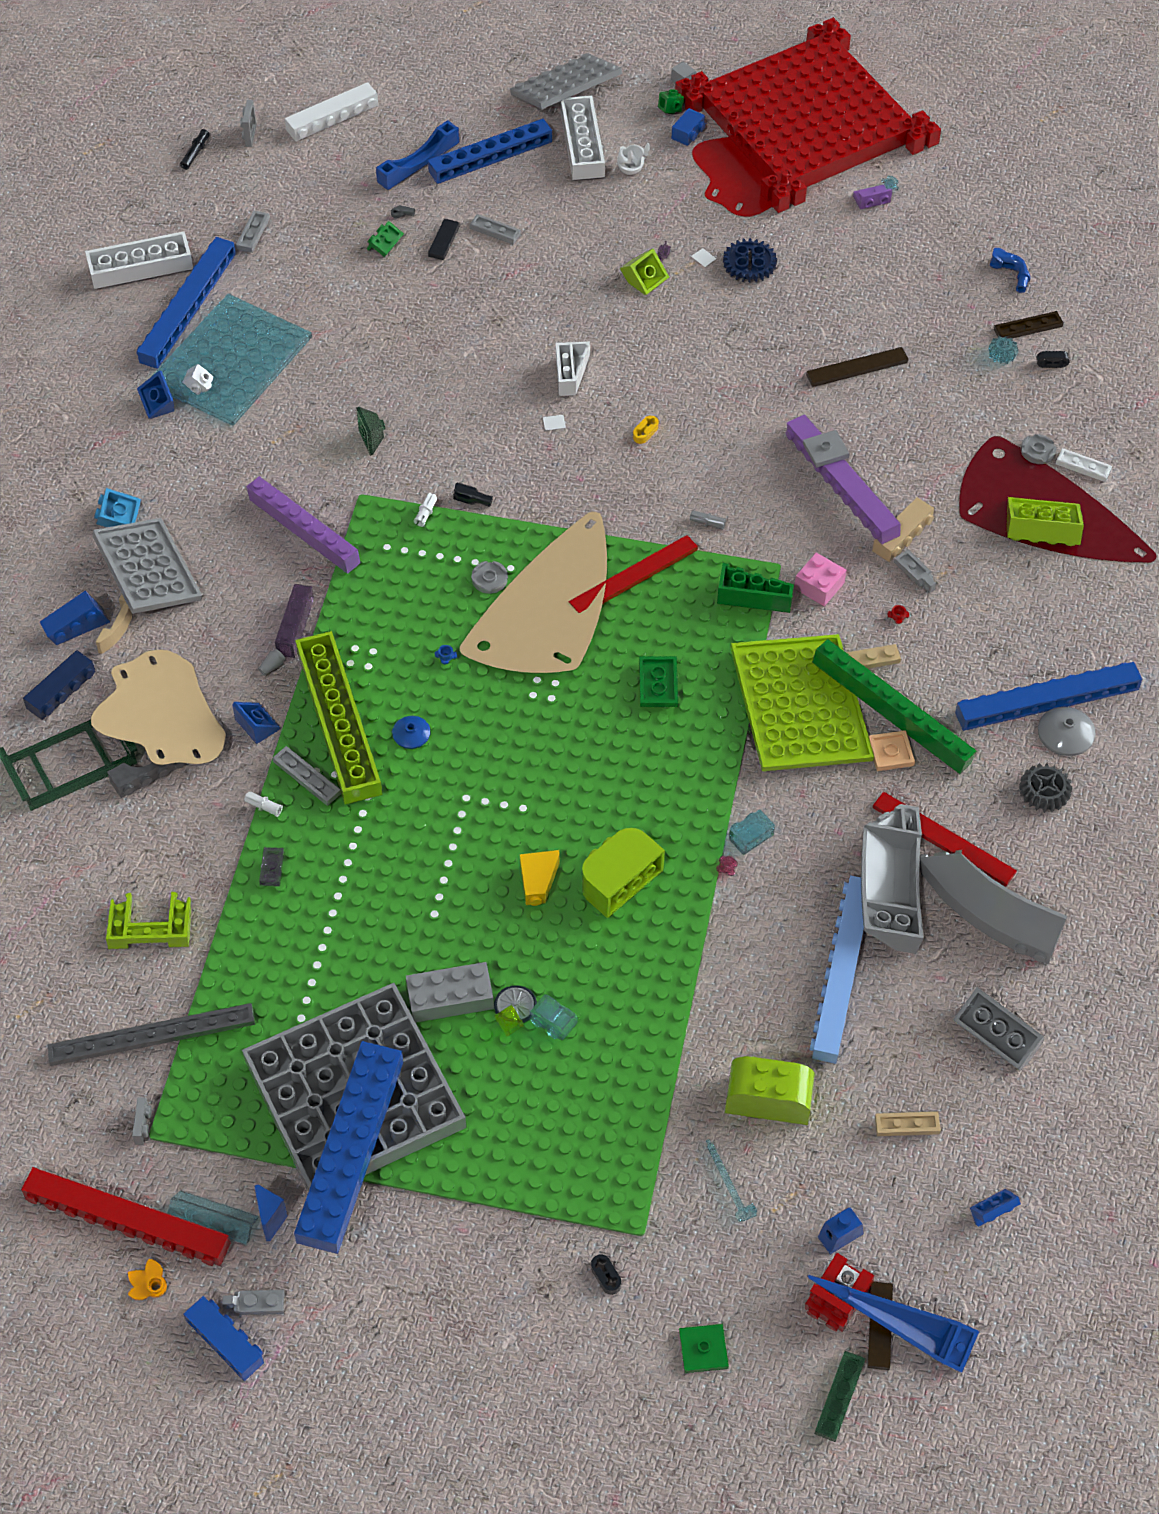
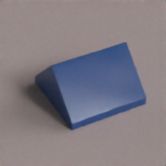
M162 371L155 373L137 388L148 419L174 412V401Z
M233 702L232 707L235 720L256 744L281 728L260 703Z
M254 1185L266 1242L271 1241L288 1217L284 1199L264 1187Z

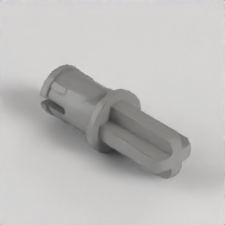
M694 510L690 514L691 521L705 524V527L712 526L722 530L725 527L726 518Z

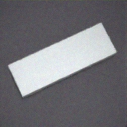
M1062 448L1056 460V465L1106 482L1112 470L1111 465Z

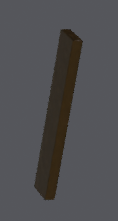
M903 347L808 370L806 376L812 387L906 364L909 359Z

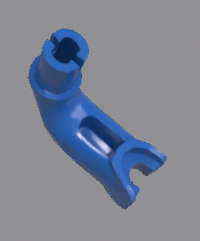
M994 248L990 267L995 269L1006 268L1018 272L1016 291L1024 293L1031 279L1025 261L1021 257L1006 252L1001 248Z

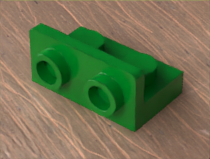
M388 221L385 226L383 224L380 225L376 231L378 233L376 236L373 234L367 241L369 245L366 249L369 251L371 248H374L385 257L404 233Z

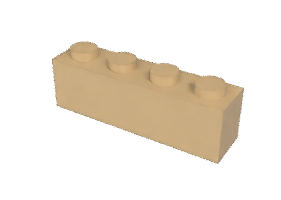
M916 497L896 517L901 523L900 536L884 544L875 539L872 551L888 562L900 555L902 549L905 546L908 547L913 538L919 536L923 528L932 523L934 507Z

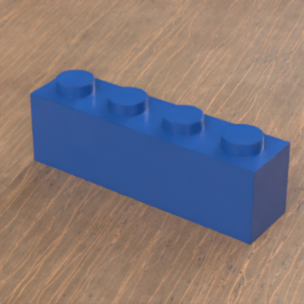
M202 1296L183 1313L186 1322L243 1381L247 1380L264 1364L262 1350L256 1344L252 1346L247 1341L249 1338L242 1329L237 1331L233 1327L234 1322L227 1314L223 1316L218 1311L220 1309L219 1306L212 1299L208 1301Z

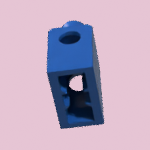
M849 1207L824 1223L818 1239L831 1255L864 1234L863 1224Z

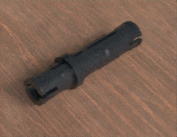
M201 129L199 135L193 139L192 146L180 162L181 168L188 170L199 151L204 148L205 142L210 136L207 130Z

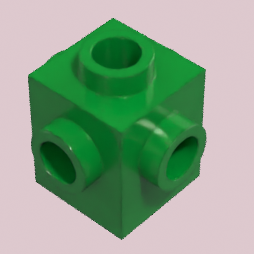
M670 89L669 91L659 93L658 108L668 114L682 112L684 96L677 90Z

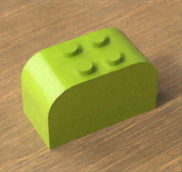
M625 828L618 831L612 837H608L602 846L590 852L583 863L582 892L585 899L606 918H609L664 870L665 850L646 833L636 828Z
M750 1056L735 1058L731 1062L725 1113L808 1125L814 1071L808 1066L793 1062Z

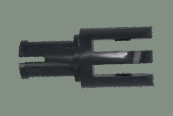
M457 482L454 488L453 499L470 505L478 503L490 507L493 496L480 493L475 487Z

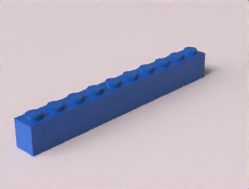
M215 237L213 242L209 244L208 249L202 254L198 264L193 267L191 274L186 277L182 287L178 289L177 294L170 300L166 310L162 312L160 319L154 323L151 332L146 335L142 345L137 348L140 364L156 369L159 368L236 255L234 242Z
M1134 662L1121 663L1117 666L1103 667L1099 670L1086 671L1082 674L1069 675L1060 679H1051L1047 682L1034 683L1026 687H1016L1009 691H999L987 696L981 695L970 700L964 699L957 702L955 714L962 730L965 731L1047 712L1057 707H1068L1137 691L1143 679Z

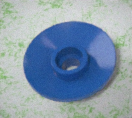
M406 716L395 723L392 736L399 746L414 749L421 747L428 741L430 727L420 717Z

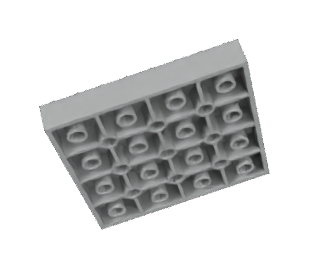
M395 983L242 1050L244 1061L308 1192L362 1041L401 1050L403 1054V1065L366 1174L466 1128L465 1115Z

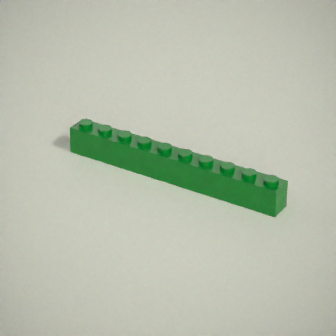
M829 639L816 649L812 660L814 665L900 730H906L908 736L957 773L961 774L972 763L977 750Z

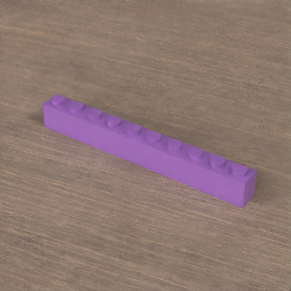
M804 414L787 422V438L792 440L797 450L801 451L806 460L813 464L816 472H819L823 476L824 481L832 486L835 494H838L842 498L843 503L851 508L854 516L861 520L863 526L870 530L873 538L884 544L899 537L901 523L845 460L815 467L803 445V440L822 433Z

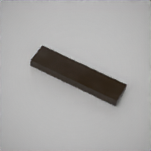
M1054 311L994 325V331L999 341L1060 328L1063 327L1064 322L1059 313Z
M873 1281L870 1294L893 1301V1283ZM869 1318L867 1368L890 1370L892 1332Z

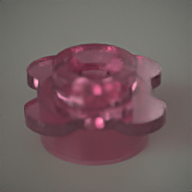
M721 856L716 870L719 873L723 872L728 874V876H734V869L737 867L738 862L731 856Z

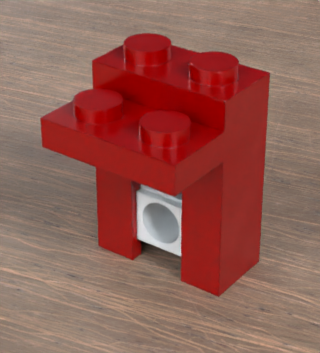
M836 1253L821 1279L867 1293L874 1281L875 1275L865 1269L861 1272L848 1265L847 1258ZM845 1275H850L853 1278V1282L847 1284L841 1278ZM815 1283L805 1303L806 1313L816 1320L818 1318L826 1322L825 1325L833 1331L840 1330L843 1332L856 1311L854 1307Z

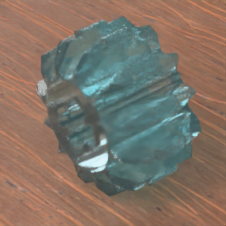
M1001 336L993 338L988 348L989 357L993 358L994 362L999 361L1000 364L1002 362L1006 364L1009 361L1013 362L1018 353L1017 342H1013V338L1008 339L1007 336L1004 338Z

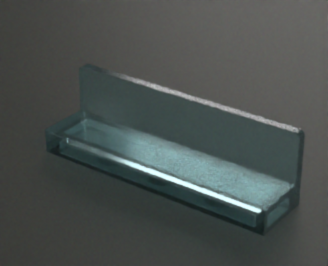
M179 1191L171 1198L168 1214L227 1234L231 1240L243 1244L249 1242L252 1226L259 1218L257 1215L184 1191Z

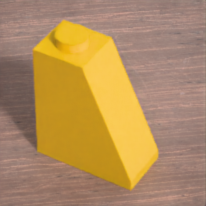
M559 850L520 854V868L526 905L538 906L546 903L560 864Z

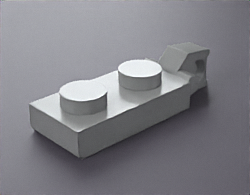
M906 550L894 558V563L918 586H923L929 593L935 590L936 582L933 580L932 572L910 550Z
M284 1290L235 1292L234 1295L223 1296L222 1305L223 1309H234V1313H239L240 1315L284 1314L285 1292Z

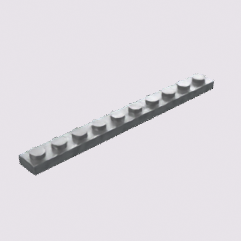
M250 1003L47 1044L49 1064L54 1066L255 1025L253 1006Z

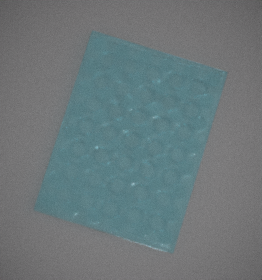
M227 294L155 373L162 371L172 397L234 426L312 338V332L233 295ZM197 364L213 376L211 388L199 395L192 392L182 383L187 370Z

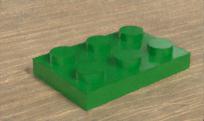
M639 656L640 707H678L677 656Z

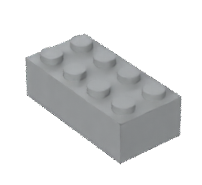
M486 962L406 975L411 1014L415 1022L494 1009L493 993Z

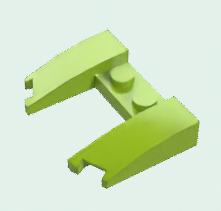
M171 892L168 922L131 923L132 893L125 894L127 901L117 905L113 899L110 901L106 935L108 949H128L129 944L168 943L169 947H189L190 897L187 898L185 903L177 900V892Z

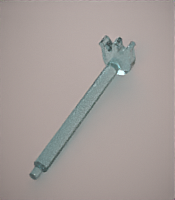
M710 1139L706 1140L710 1155L738 1209L735 1213L738 1222L756 1217L758 1212L753 1203L744 1207L714 1144L711 1143Z

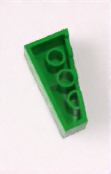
M723 562L718 586L717 604L790 613L794 584L772 577L766 579L762 574L756 572L750 574L744 572L745 569L737 567V569L729 567V564Z

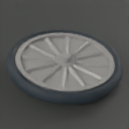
M512 985L506 987L495 998V1013L502 1021L508 1024L525 1023L536 1012V997L529 989L523 986Z

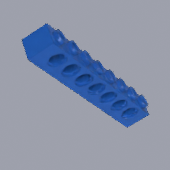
M542 118L429 159V173L437 184L552 143V129Z

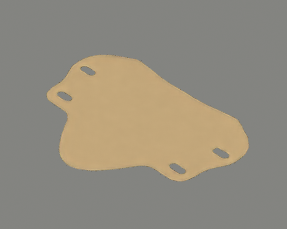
M152 650L143 653L133 661L113 667L111 674L116 683V690L92 714L91 725L96 731L112 738L141 744L145 748L150 760L158 765L178 762L202 764L210 762L219 756L223 750L226 734L212 714L198 685L194 667L190 662L168 650ZM150 656H153L157 662L156 665H152L150 663ZM120 670H125L128 678H122ZM194 749L199 751L201 756L199 759L194 757L192 752ZM157 750H162L165 756L163 759L158 757Z

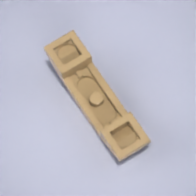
M122 594L119 598L121 610L111 629L103 628L96 640L98 653L103 654L113 647L123 636L130 624L132 613Z

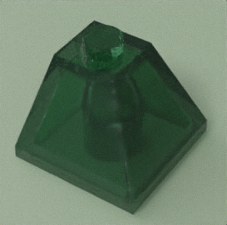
M356 407L358 431L371 456L384 438L383 430L386 429L383 419H379L377 413L362 407Z

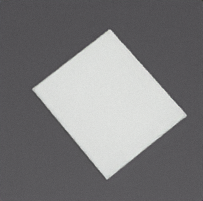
M703 248L691 256L704 267L716 260L714 256Z
M563 415L543 417L545 430L566 428Z

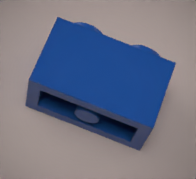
M688 108L672 126L671 139L688 146L705 129V115Z

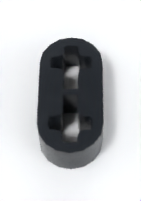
M1042 351L1036 355L1037 365L1041 368H1063L1070 363L1069 354L1065 351Z
M603 1254L594 1256L591 1260V1270L601 1288L609 1295L618 1293L621 1289V1278L610 1259ZM597 1262H600L601 1264L605 1263V1272H603L600 1267L596 1268ZM608 1276L612 1282L616 1281L615 1287H612L611 1285L607 1286Z

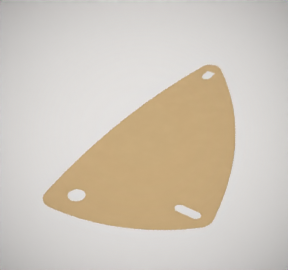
M587 513L555 539L518 574L487 609L460 646L462 655L492 667L529 673L570 671L580 665L597 626L606 583L588 609L581 613H578L568 601L606 580L607 548L605 530L600 513ZM590 519L596 521L592 528H585ZM481 641H487L490 643V648L486 651H481L477 648V645ZM559 652L572 660L571 663L567 664L553 656L554 653Z

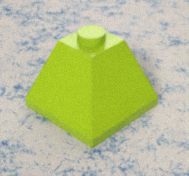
M653 248L631 259L620 268L626 281L644 295L650 293L669 278Z

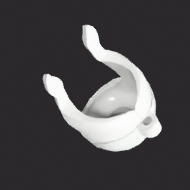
M649 143L646 144L645 148L635 144L629 145L627 148L624 146L620 147L617 164L624 174L634 175L641 171L644 165L643 155L648 156L650 150Z

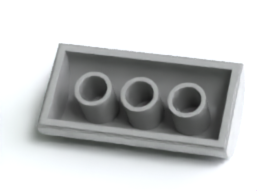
M978 987L953 1019L1018 1070L1023 1069L1029 1063L1045 1038Z

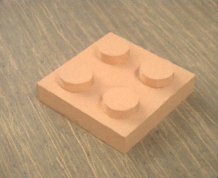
M906 730L869 735L877 771L914 766L915 760Z

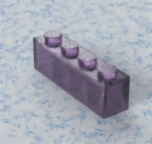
M294 584L275 640L276 649L284 657L295 658L296 656L295 640L302 638L314 602L312 586Z

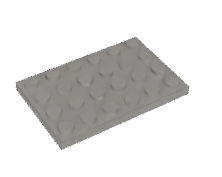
M586 53L578 59L569 60L567 64L556 66L551 71H544L542 75L531 77L524 83L515 84L514 87L510 88L511 95L540 109H544L622 74V69L606 60Z
M161 518L93 530L92 536L132 614L200 601L202 599L199 588Z

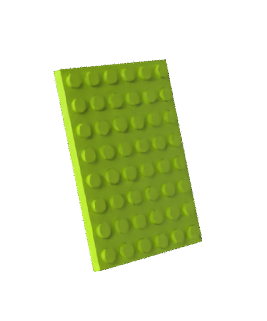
M839 634L731 643L730 649L762 771L870 762L874 760L873 750L857 696L812 663L816 649L827 639L844 651Z

